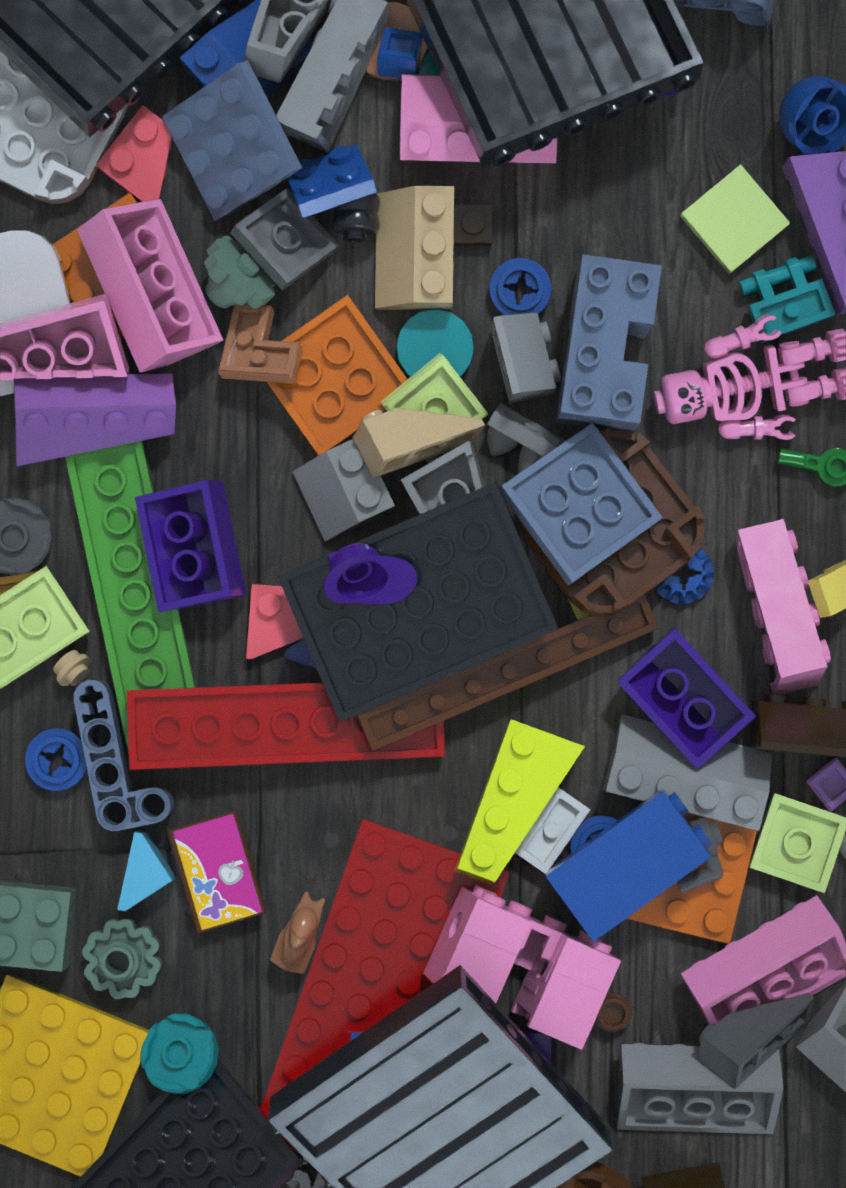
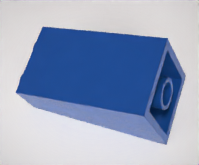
M661 789L551 866L548 870L546 878L593 942L711 858V853L707 848L713 844L699 824L692 828L683 815L689 810L675 791L668 796L666 791Z

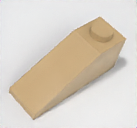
M399 408L384 413L381 410H376L368 413L361 419V424L353 439L373 478L451 451L467 441L474 443L485 424L482 418Z

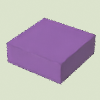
M837 757L831 758L804 780L829 812L846 800V768Z

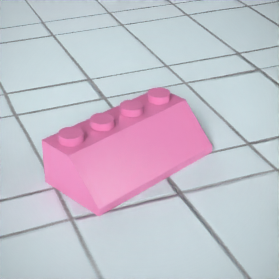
M402 74L400 160L480 162L441 75ZM557 138L552 139V142L543 149L537 151L528 149L516 154L510 162L556 163Z
M161 199L102 209L77 229L140 373L171 365L223 341Z
M816 895L806 902L797 904L792 910L775 920L762 924L757 930L740 940L729 943L724 949L707 959L694 963L689 969L682 972L681 975L708 1025L711 1023L716 1025L727 1014L805 993L813 996L846 977V942L840 927Z

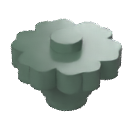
M223 236L216 239L207 249L209 257L204 261V264L208 270L209 278L205 290L207 296L215 305L221 308H228L230 305L238 304L243 306L247 303L252 308L258 309L260 306L266 305L274 297L275 291L273 287L276 283L238 241L235 242L231 237Z
M131 918L111 919L106 922L103 931H93L88 937L82 954L90 963L85 967L84 975L91 981L96 991H103L108 988L110 995L114 999L136 997L141 990V985H152L162 968V960L155 955L161 946L160 940L154 936L149 926L136 928V924Z

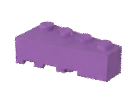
M846 151L791 156L782 167L786 180H789L795 196L793 199L799 213L801 212L810 245L812 249L814 248L821 266L820 271L836 314H846Z
M172 373L128 374V377L93 376V378L14 379L17 466L175 434L176 400Z

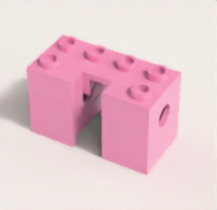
M475 885L473 891L461 886L423 974L432 983H435L461 965L492 1000L497 1003L513 964L528 969V972L511 1011L529 1020L527 1024L529 1028L582 1050L621 963V960L610 954L612 946L602 942L599 938L593 942L589 935L581 930L578 937L565 931L567 924L546 915L543 921L531 917L532 909L513 900L506 906L504 905L506 900L479 885Z

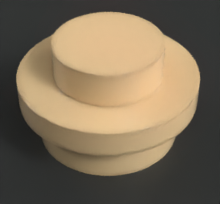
M72 650L65 654L53 668V672L57 675V682L61 686L69 684L75 686L81 683L89 674L90 658L86 654L80 655L77 650Z

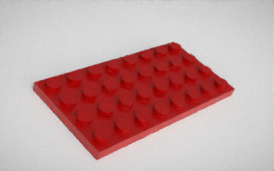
M364 818L362 819L260 1108L267 1117L269 1116L270 1097L350 1042L351 1033L366 1031L433 984L423 972L461 886L473 891L475 885H479L496 893L501 898L510 870L504 868L492 885L454 872L460 852Z

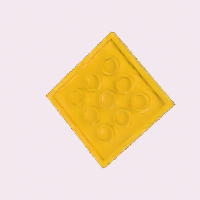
M8 973L0 989V1144L81 1177L104 1153L140 1066L141 1048L149 1030Z

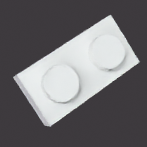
M558 787L515 853L547 874L590 809Z

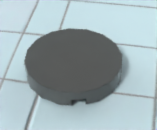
M18 498L3 499L0 501V573L8 575L30 573L41 566L51 552L54 538L51 522L42 509L28 500Z

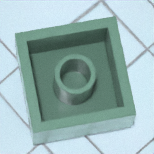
M0 880V966L63 972L68 968L78 888Z

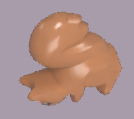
M309 892L304 893L290 921L282 929L270 961L286 971L305 973L315 948L317 928L321 921L325 903L324 898L313 901L310 898Z

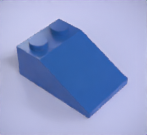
M261 0L254 1L210 30L180 57L185 72L201 89L236 64L244 62L247 43ZM312 38L309 39L281 83L256 76L267 98L302 67L312 48L314 41Z

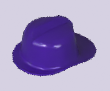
M364 543L350 544L338 552L329 553L327 559L329 572L324 580L323 591L328 599L336 603L392 604L403 600L412 593L417 585V572L413 565L404 559L381 556L373 547Z

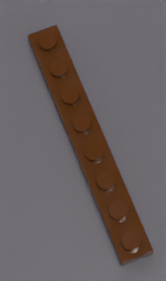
M644 595L631 606L615 615L601 617L589 615L554 632L356 716L371 751H374L657 630L659 627Z

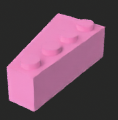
M107 294L0 323V380L36 378V380L57 377L93 378V376L128 377L129 366Z
M784 519L738 530L735 545L748 593L754 591L756 598L751 599L755 626L765 630V635H762L763 648L761 649L765 664L773 665L776 674L775 681L770 683L772 694L781 695L818 686L828 667L827 663L831 662V656L826 640H819L816 626L820 625L819 614L815 603H808L805 589L809 588L808 577L805 568L797 566L794 553L798 552V545L793 530L787 531Z

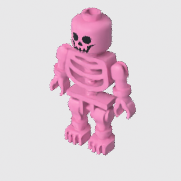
M763 315L749 327L744 329L743 326H739L734 329L735 333L725 337H715L705 344V352L712 358L703 363L705 377L701 378L700 374L695 370L663 376L659 384L660 390L653 391L657 414L664 413L669 423L679 424L704 418L707 408L710 407L712 417L722 421L718 429L719 433L726 439L752 436L755 440L762 439L763 435L776 436L783 440L792 439L795 435L791 431L781 433L778 428H775L780 427L784 421L794 422L796 419L790 415H777L773 419L763 420L762 416H755L750 421L740 420L749 419L757 413L762 398L761 388L765 389V387L769 388V386L773 408L777 411L786 410L783 390H785L786 401H789V406L791 407L808 404L809 400L819 396L822 399L830 398L831 393H835L838 400H845L846 367L833 369L831 378L823 375L817 377V381H807V377H799L798 369L805 367L804 362L813 358L815 361L824 360L825 355H828L832 362L846 360V331L843 328L827 331L825 333V340H822L821 337L812 338L811 343L799 344V341L782 343L779 345L780 348H778L780 363L777 360L776 348L772 345L763 346L767 372L764 371L758 374L757 368L747 356L740 352L729 351L739 347L744 350L750 347L751 342L773 340L780 336L782 332L776 329L770 334L759 331L763 329L767 321H775L776 319L774 315ZM733 362H742L746 366L749 375L741 376ZM726 366L731 379L726 380L720 367ZM789 371L790 378L781 380L780 373ZM751 391L749 402L743 408L744 393ZM734 395L732 406L729 409V396Z

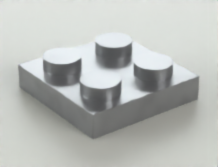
M288 188L237 223L230 232L282 291L333 254L339 246L313 215L302 218L295 197Z

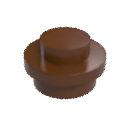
M607 993L596 1017V1024L607 1032L623 1030L629 1024L632 1017V1008L629 1001L619 993Z

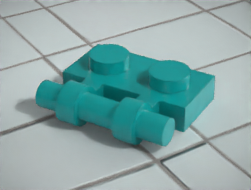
M812 255L800 260L796 257L785 260L783 266L766 272L764 269L752 272L750 278L738 282L743 296L756 291L760 296L761 301L747 307L753 324L763 315L770 314L776 316L775 321H767L763 329L759 331L770 334L776 329L782 332L780 336L833 318L836 315L823 279L809 284L806 281L804 274L816 270V263ZM787 280L792 283V290L778 295L774 294L773 285Z

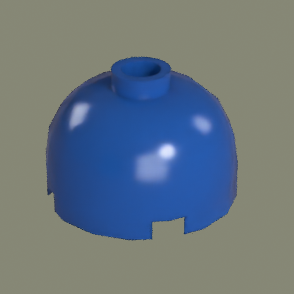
M824 75L811 76L795 83L786 92L780 104L779 121L782 134L794 148L803 154L811 155L821 154L826 151L835 152L846 143V85Z

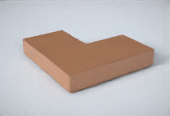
M248 304L243 306L234 305L218 371L222 379L296 384L303 347L300 342L268 340L275 313L271 305L260 306L258 309H254Z

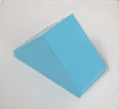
M137 830L134 832L117 910H128L176 878L147 831Z

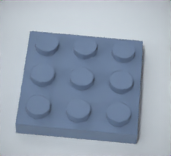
M249 61L236 64L162 116L214 221L226 218L302 169Z
M593 423L499 488L503 498L568 586L663 518Z

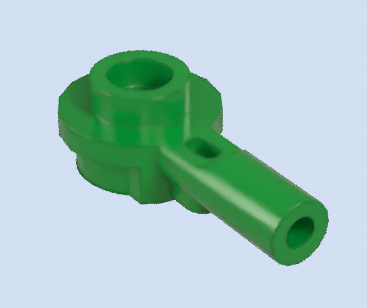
M780 448L777 458L778 464L815 471L816 476L831 487H840L846 484V450L832 448L820 456Z

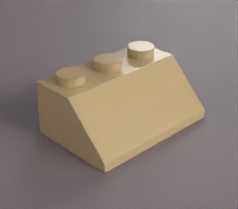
M411 186L378 193L380 208L377 214L380 228L376 233L375 310L426 311L439 309L452 311L454 186Z

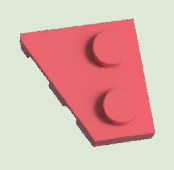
M142 105L96 164L98 170L128 193H131L140 202L157 200L161 196L163 181L166 178L169 151H171L173 138L165 122Z
M252 584L246 659H255L303 639L282 586Z

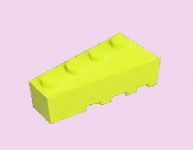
M511 719L503 733L454 872L489 885L495 883L585 746Z

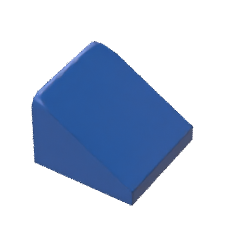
M384 28L377 55L378 74L380 76L402 79V74L417 75L423 39L421 32Z

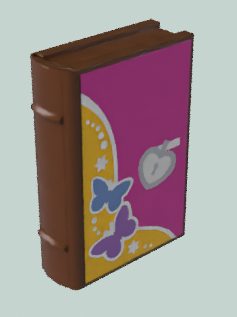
M237 810L166 831L171 847L170 854H173L188 905V914L191 915L196 933L265 913L266 907Z

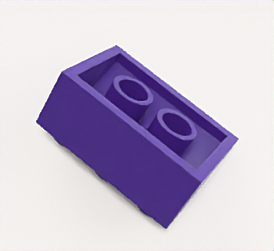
M204 480L135 497L158 612L206 605L247 596L223 481Z
M674 627L650 647L617 680L619 685L696 769L702 766L756 717Z

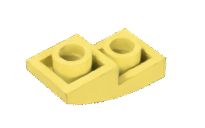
M846 560L825 569L823 574L808 580L820 618L832 616L846 609Z

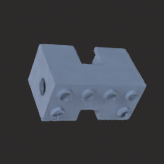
M582 255L575 274L568 324L570 332L566 360L562 368L555 424L586 428L593 423L598 430H605L607 428L610 430L623 429L632 433L641 422L648 364L624 361L627 335L636 336L638 339H645L654 325L662 265Z

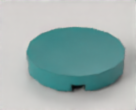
M439 309L422 311L411 317L401 329L397 342L398 360L408 377H411L441 353L461 378L471 364L474 351L472 334L465 322L452 312Z
M172 1014L149 1029V1033L141 1048L140 1060L142 1068L145 1069L152 1085L170 1094H187L199 1089L210 1079L217 1065L219 1048L214 1032L205 1022L189 1014Z

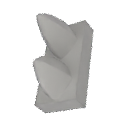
M503 403L499 404L487 423L489 425L487 442L492 456L505 454L514 449L519 443L523 445L519 455V473L566 441Z

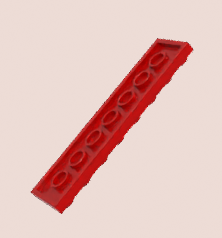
M323 683L127 690L129 770L445 756L444 721L371 751L357 716L339 722Z

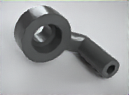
M705 817L690 821L689 824L692 828L699 824L713 844L707 848L711 853V858L704 862V869L690 873L677 882L681 894L717 881L723 876L717 846L723 843L722 836L715 821L708 823Z

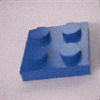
M357 144L337 147L329 154L315 159L300 160L302 169L287 178L302 218L377 192L373 178Z

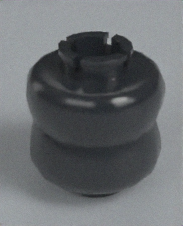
M373 193L333 207L335 213L332 219V229L334 232L344 235L343 241L352 243L367 242V236L376 234L380 228L377 214L380 208L379 196Z

